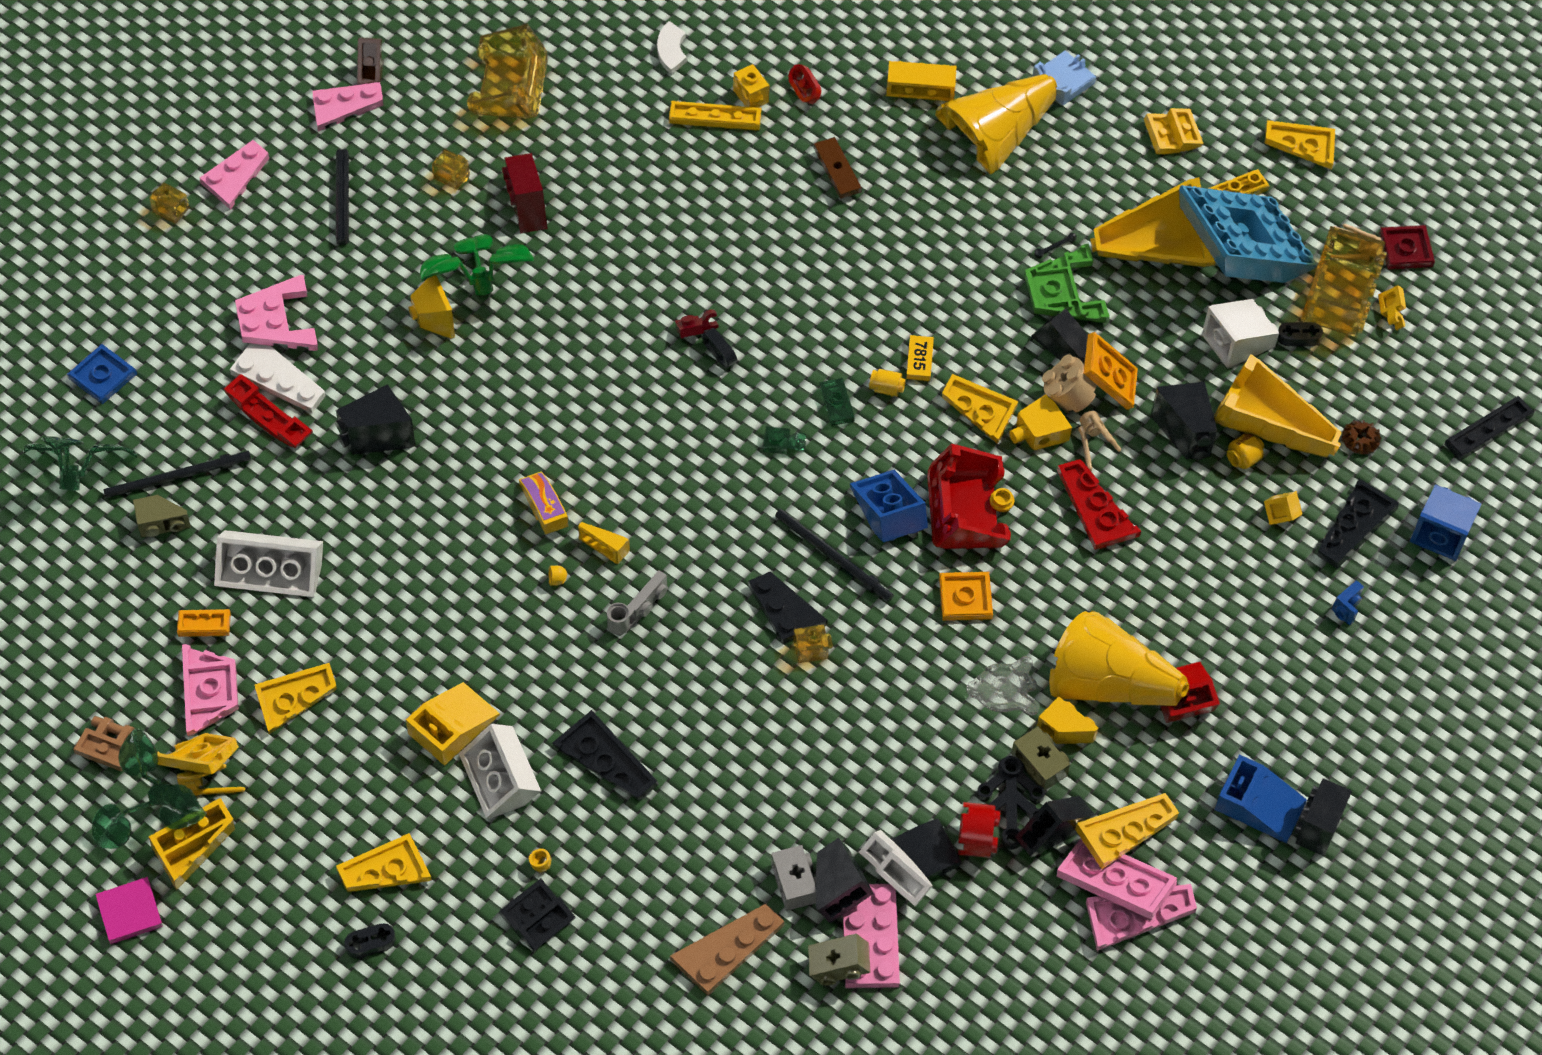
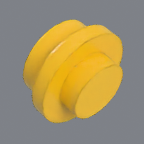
M999 488L990 496V505L996 511L1007 512L1014 506V496L1006 488Z

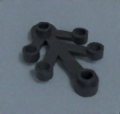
M1016 756L1003 758L999 762L998 773L987 783L979 785L977 790V797L981 801H989L992 798L993 790L1006 781V790L989 805H995V810L997 811L1006 805V828L1002 833L1001 842L1009 850H1015L1021 846L1015 838L1021 831L1017 828V805L1029 816V820L1039 810L1017 790V782L1029 791V799L1033 803H1041L1045 797V789L1042 786L1036 785L1023 773L1024 765ZM1011 767L1015 769V772H1009L1006 769ZM987 790L989 794L983 795L980 791ZM1033 792H1039L1041 796L1036 797L1033 795ZM1014 838L1016 842L1010 843L1007 839Z

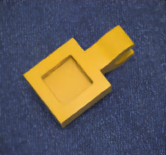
M1397 285L1378 294L1381 314L1387 317L1390 326L1395 324V330L1405 327V321L1400 311L1406 309L1403 288Z

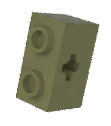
M1039 727L1034 728L1013 742L1011 755L1018 757L1022 761L1027 774L1037 785L1042 786L1045 791L1068 776L1070 761L1067 755L1062 751L1059 752L1054 746L1050 735L1046 732L1043 733Z
M858 934L808 945L809 974L822 985H834L836 981L843 979L854 980L860 978V975L870 973L869 942Z

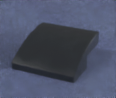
M939 819L921 824L891 839L917 865L928 880L937 874L941 877L963 864Z
M542 878L498 912L533 951L576 918L563 900L554 895Z

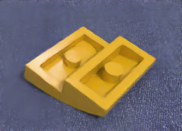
M1170 108L1167 114L1147 113L1143 119L1156 154L1184 152L1202 147L1203 145L1191 109Z

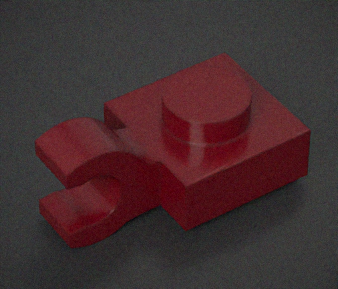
M707 310L701 318L693 315L684 316L680 320H675L676 330L681 338L702 334L704 330L711 328L717 329L719 325L716 321L709 322V319L716 317L717 313L715 310Z

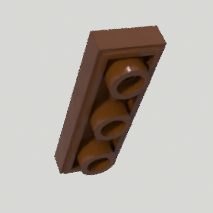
M833 137L814 143V150L839 198L842 199L861 193L862 187L836 138Z

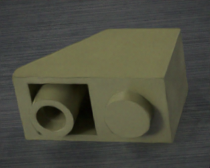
M159 495L133 500L141 538L147 536L154 537L161 533L179 532L183 529L191 528L187 510Z

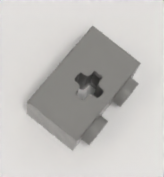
M802 845L772 852L771 866L785 910L788 911L816 903V877H812L810 869H813L810 854H805Z

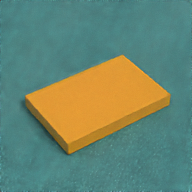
M1096 332L1088 334L1084 375L1126 410L1134 408L1138 368Z

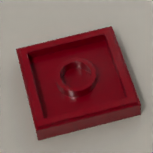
M1426 225L1380 227L1379 235L1388 270L1434 267L1435 260Z

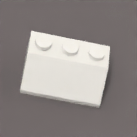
M490 724L459 753L487 819L523 807L541 792L513 726Z

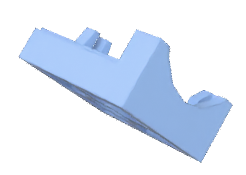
M1063 51L1045 65L1042 62L1037 63L1034 66L1032 77L1042 74L1052 76L1057 83L1056 100L1063 106L1096 82V76L1085 66V59L1080 60L1079 54L1074 58L1067 51Z

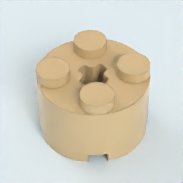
M1070 354L1065 355L1059 363L1051 370L1046 371L1042 376L1045 394L1067 413H1070L1069 411L1071 410L1079 412L1086 408L1096 396L1094 393L1096 386L1099 387L1084 375L1085 364L1079 358L1072 357Z

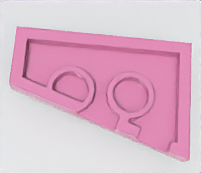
M380 82L312 91L318 132L326 129L325 126L333 122L341 123L348 116L353 114L361 115L384 105Z
M252 140L201 176L200 182L231 210L235 205L236 198L239 194L242 195L244 193L246 185L251 178H255L269 160L268 152Z

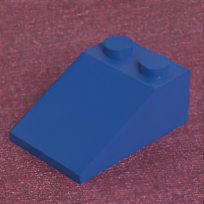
M895 469L850 483V488L872 531L882 542L893 541L898 537L914 534L928 528L925 502Z

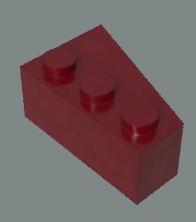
M532 153L504 157L505 167H502V175L507 193H509L510 204L515 209L520 234L548 229L543 188Z

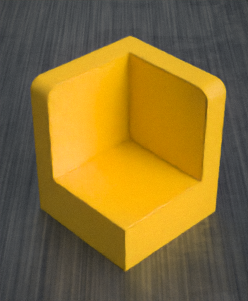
M1297 491L1275 495L1264 501L1270 525L1292 521L1302 515Z

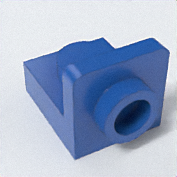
M1357 580L1336 597L1331 609L1337 618L1345 621L1348 625L1355 621L1358 610L1355 607L1362 600L1360 595L1364 586Z

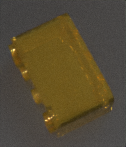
M1330 226L1300 321L1314 322L1323 328L1356 337L1357 333L1362 334L1371 302L1367 301L1368 297L1373 298L1377 284L1373 283V279H1379L1387 252L1383 251L1385 242Z

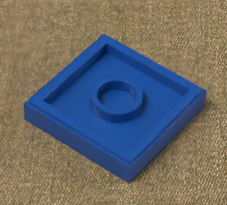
M101 344L73 368L67 376L69 380L103 405L137 375V371Z

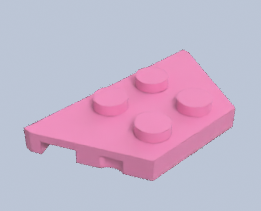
M183 644L187 736H192L239 709L235 659L217 656L213 652L206 650L200 652L191 649L190 645Z

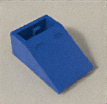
M1239 754L1218 797L1214 810L1287 843L1307 799L1264 765Z

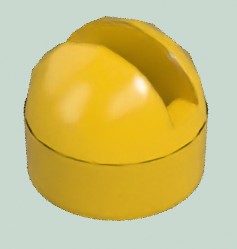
M558 565L549 566L548 577L550 586L562 585L566 581L567 571L565 568Z
M536 849L530 854L529 862L535 871L541 873L550 868L551 857L547 850Z

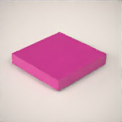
M148 877L95 894L110 944L163 927Z

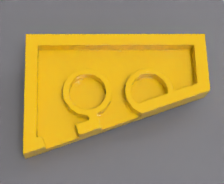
M330 663L254 684L269 734L337 690Z

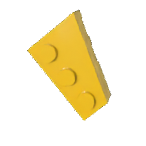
M219 798L149 836L151 847L176 890L235 830L234 819L222 799Z

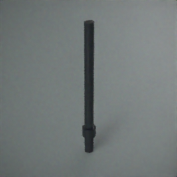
M249 450L233 455L228 453L220 455V458L103 490L105 497L110 498L223 468V470L229 469L234 464L251 460Z
M782 509L776 512V518L862 582L865 589L871 593L875 592L887 602L892 600L894 594L880 584V580L873 575L869 576Z

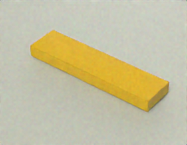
M671 101L669 124L760 131L762 108Z

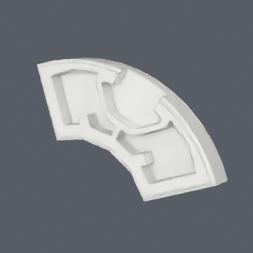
M669 21L660 31L657 50L661 64L672 75L687 62V57L680 48L681 43L686 38V33Z

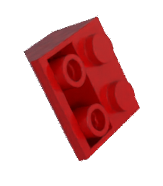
M1196 662L1176 667L1177 670L1186 676L1189 690L1176 706L1160 705L1165 723L1215 711L1220 702L1213 680L1202 663Z

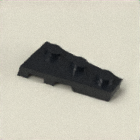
M771 571L748 581L749 589L782 644L827 625L828 620Z

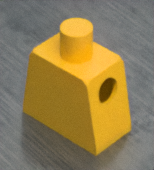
M1045 394L1018 413L1017 428L1010 430L1009 435L1014 444L1026 440L1031 449L1038 450L1068 442L1072 426L1054 400Z

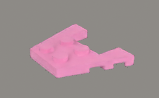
M304 275L296 276L235 300L242 343L273 346L274 343L286 344L288 348L297 349V346L309 347L310 351H318L314 328L289 331L283 303L285 299L307 297Z

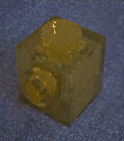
M444 149L432 163L433 178L455 190L469 179L468 160L462 155Z
M164 182L151 194L150 202L153 212L174 224L190 209L187 195Z
M824 625L794 629L793 643L798 663L828 659L829 649H832V638L830 633L826 634Z

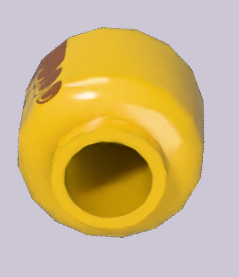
M1245 433L1229 443L1227 451L1228 460L1234 467L1247 469L1263 459L1264 444L1259 437Z

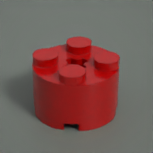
M963 802L962 807L967 808V813L961 814L958 843L963 844V850H958V855L990 858L991 853L997 852L998 837H993L994 827H999L1000 811L995 810V805Z

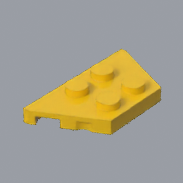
M204 733L174 745L176 751L173 753L161 754L158 751L151 756L154 764L195 771L196 773L213 774L237 750L238 744L236 738Z

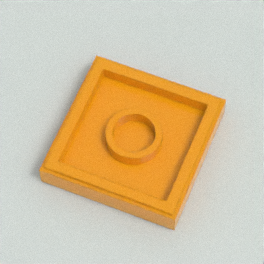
M989 572L939 573L942 621L993 619Z

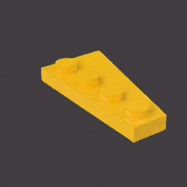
M1164 793L1079 822L1075 830L1100 868L1103 869L1176 820L1179 812L1167 794Z

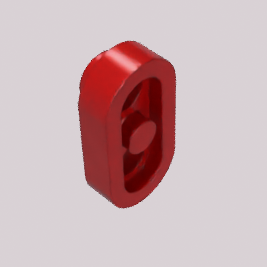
M801 64L794 65L788 74L789 83L802 102L808 104L816 103L821 96V86L808 67Z

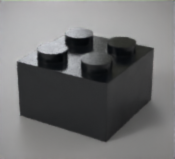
M1322 778L1319 787L1314 785L1294 830V833L1298 834L1295 844L1325 856L1352 790Z

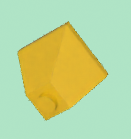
M437 275L426 279L411 295L412 306L408 307L412 320L417 319L422 329L450 339L455 338L452 308Z

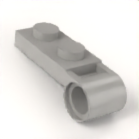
M658 570L628 606L623 603H613L607 609V627L609 631L615 635L625 634L642 616H647L652 609L653 603L657 599H662L668 590L667 575ZM617 617L623 618L622 620H614Z

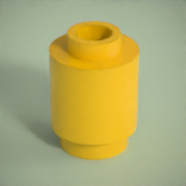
M884 369L873 370L869 389H873L876 393L897 397L899 392H904L906 379L902 378V373Z

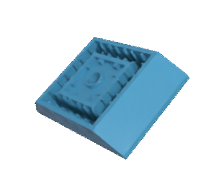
M1182 185L1179 188L1180 208L1225 277L1286 283L1318 266L1313 259V254L1304 246L1301 236L1293 230L1289 224L1290 220L1281 212L1278 202L1274 198Z

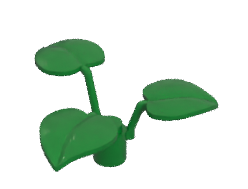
M481 234L473 238L462 239L454 245V251L458 254L474 252L477 268L472 270L471 275L458 257L452 258L449 254H442L425 260L420 268V276L423 282L432 276L448 273L460 267L469 280V285H473L475 294L482 296L494 290L492 285L494 280V264L534 262V258L525 245L512 244L499 248L496 254L491 255L488 271L485 267H481L478 251L489 249L493 245V239L488 234Z

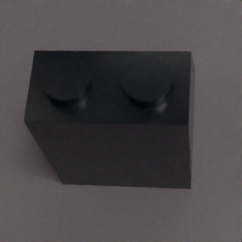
M1205 382L1158 386L1151 410L1152 419L1185 459L1201 460L1210 457L1217 427Z
M388 384L336 410L337 421H335V425L340 432L337 435L338 440L343 448L348 447L352 455L407 449L416 446L412 418Z

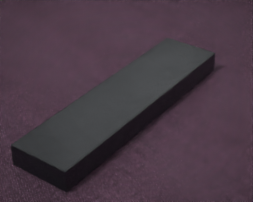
M1517 396L1448 438L1444 445L1459 461H1462L1533 417L1534 411Z

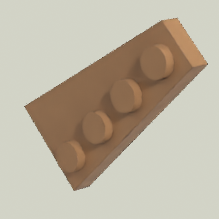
M764 904L670 955V961L708 996L784 926V920Z

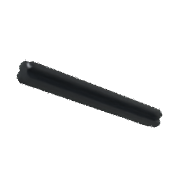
M345 148L337 149L336 243L338 245H347L349 243V154Z

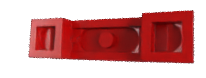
M240 374L224 388V392L250 419L279 441L297 448L313 433V430L295 416L293 418L289 417L259 393V387L244 375Z

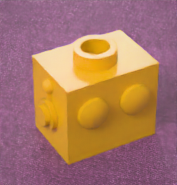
M753 64L733 73V91L745 107H761L769 103V84Z

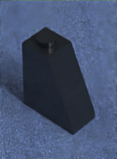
M1066 308L1031 335L1035 341L1060 360L1065 355L1070 354L1072 357L1079 358L1085 364L1088 334Z
M1080 796L1047 801L1015 838L1030 857H1034L1078 834L1075 830L1077 823L1093 818L1095 814Z
M839 837L817 852L816 908L829 923H832L874 894L851 851Z

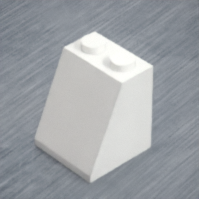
M1253 299L1209 306L1202 331V336L1227 369L1246 361L1250 354L1257 356L1274 348L1279 335L1276 325L1269 321L1262 307L1258 306Z

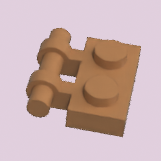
M94 716L91 725L97 727L96 731L86 728L74 747V752L79 756L122 772L134 751L133 745L127 742L131 740L139 743L142 739V733L135 731L134 727L129 725L121 726L116 724L113 719L108 717L100 718ZM113 733L115 735H118L117 739L107 736L106 734Z

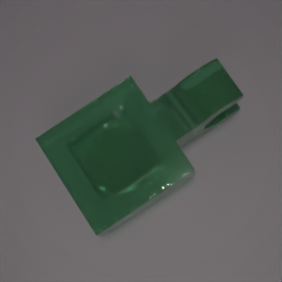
M766 426L763 452L787 454L788 448L805 451L806 434L797 432L790 435V429Z

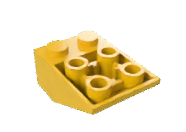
M463 682L423 703L406 719L408 734L445 766L490 725L500 713Z

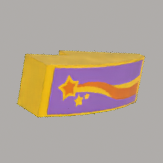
M542 471L519 479L536 520H539L545 535L568 527V516Z

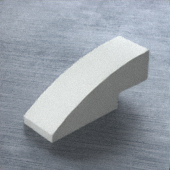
M881 830L874 832L859 851L864 858L877 868L875 871L914 906H917L933 886L917 865Z

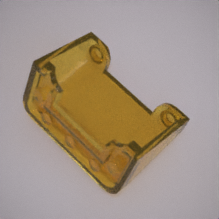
M528 24L481 35L477 53L486 63L481 94L477 91L471 92L467 99L469 110L477 115L521 119L537 117L548 61L547 51L542 42Z

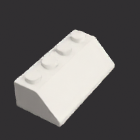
M224 530L217 537L214 586L314 597L322 567L323 541Z

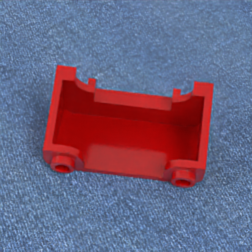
M951 443L931 463L927 473L932 541L935 547L943 549L1002 548L1010 541L1011 532L1008 525L1005 523L997 524L996 510L990 505V496L994 492V486L1003 479L1005 474L1002 456Z

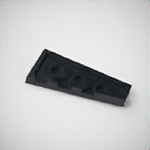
M1359 478L1355 484V489L1347 498L1343 510L1339 512L1335 524L1330 528L1319 547L1318 557L1338 569L1398 509L1399 502Z
M592 710L552 742L555 748L638 801L659 785L654 776Z

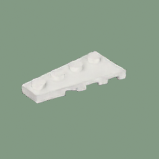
M250 343L230 368L231 375L237 377L242 374L260 389L312 414L325 398V391L268 345Z

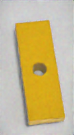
M1257 169L1210 187V189L1258 195L1268 191L1270 185Z

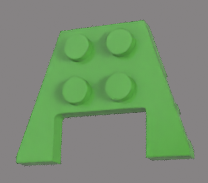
M1089 243L1080 246V249L1074 252H1065L1064 256L1053 261L1049 259L1025 270L1024 277L1034 313L1055 316L1066 308L1074 319L1102 323L1109 322L1110 316L1105 300L1080 302L1073 278L1072 268L1093 265Z

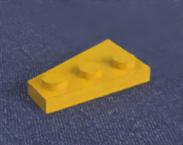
M1267 120L1265 144L1332 170L1335 145L1334 128Z
M954 374L951 375L942 392V398L997 444L1018 406V401Z
M410 833L336 865L338 874L347 892L432 881L431 875Z

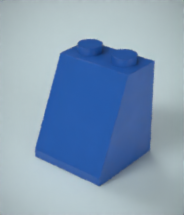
M1435 484L1421 512L1410 542L1457 561L1482 503L1470 497L1457 494L1449 488Z

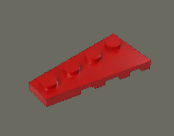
M1081 459L1058 465L1057 472L1094 550L1140 537L1141 530L1137 525L1134 526L1130 522L1129 516L1123 509H1119L1114 503V498L1108 491H1104L1099 485V480Z

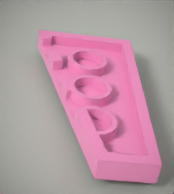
M1191 884L1175 886L1152 920L1100 896L1086 899L1097 951L1193 914L1197 910Z

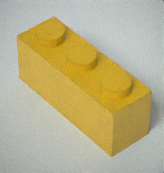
M889 61L886 96L952 101L955 94L957 66Z

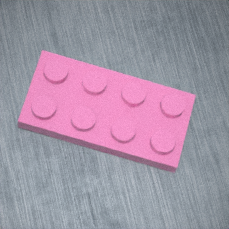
M1082 839L1078 841L1057 869V877L1151 920L1177 884V877L1125 854L1101 869Z
M869 884L874 894L843 914V937L858 934L869 942L870 973L860 975V978L854 980L845 979V988H899L896 889L890 884Z

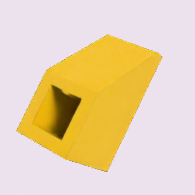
M1060 697L1039 716L1037 727L1043 733H1048L1055 744L1093 743L1098 732V727L1091 718L1084 717L1076 710L1073 704L1064 701Z

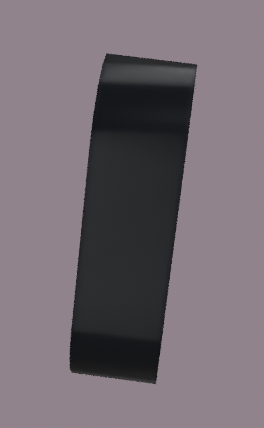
M1286 322L1278 328L1279 335L1277 341L1284 346H1316L1322 339L1323 329L1314 322Z
M715 328L702 333L701 337L704 345L724 368L737 363V356L734 350Z
M386 923L353 931L345 938V950L351 958L355 959L387 951L396 942L395 931L392 926ZM383 932L387 936V941L384 942L380 939V933ZM356 940L359 941L361 947L357 950L355 949L353 943Z

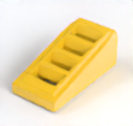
M583 522L578 525L579 540L614 563L619 564L629 553L630 540L628 538Z

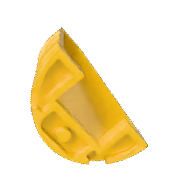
M1046 74L1007 82L1004 86L986 89L976 94L944 103L937 107L935 116L948 130L956 125L977 146V161L991 175L999 170L1016 146H1019L1030 129L1037 125L1056 99L1057 83L1052 76Z
M1200 178L1189 179L1094 229L1095 238H1090L1092 251L1097 252L1098 256L1134 262L1144 260L1198 267L1215 266L1214 258L1180 208L1179 188L1182 185L1201 188Z
M1251 354L1214 414L1215 423L1223 427L1249 433L1270 442L1284 444L1286 448L1326 458L1329 454L1334 456L1341 445L1338 440L1342 432L1312 404H1308L1261 360Z
M1092 610L1090 613L1086 611L1080 613L1068 625L1054 653V656L1058 657L1056 668L1050 669L1049 686L1051 696L1060 697L1061 699L1131 702L1132 705L1176 706L1189 690L1186 676L1160 654L1148 649L1137 638L1129 635L1108 617H1104Z

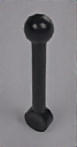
M1069 233L1068 237L1044 249H1036L1034 256L1041 259L1044 253L1069 241H1075L1077 236L1075 233Z

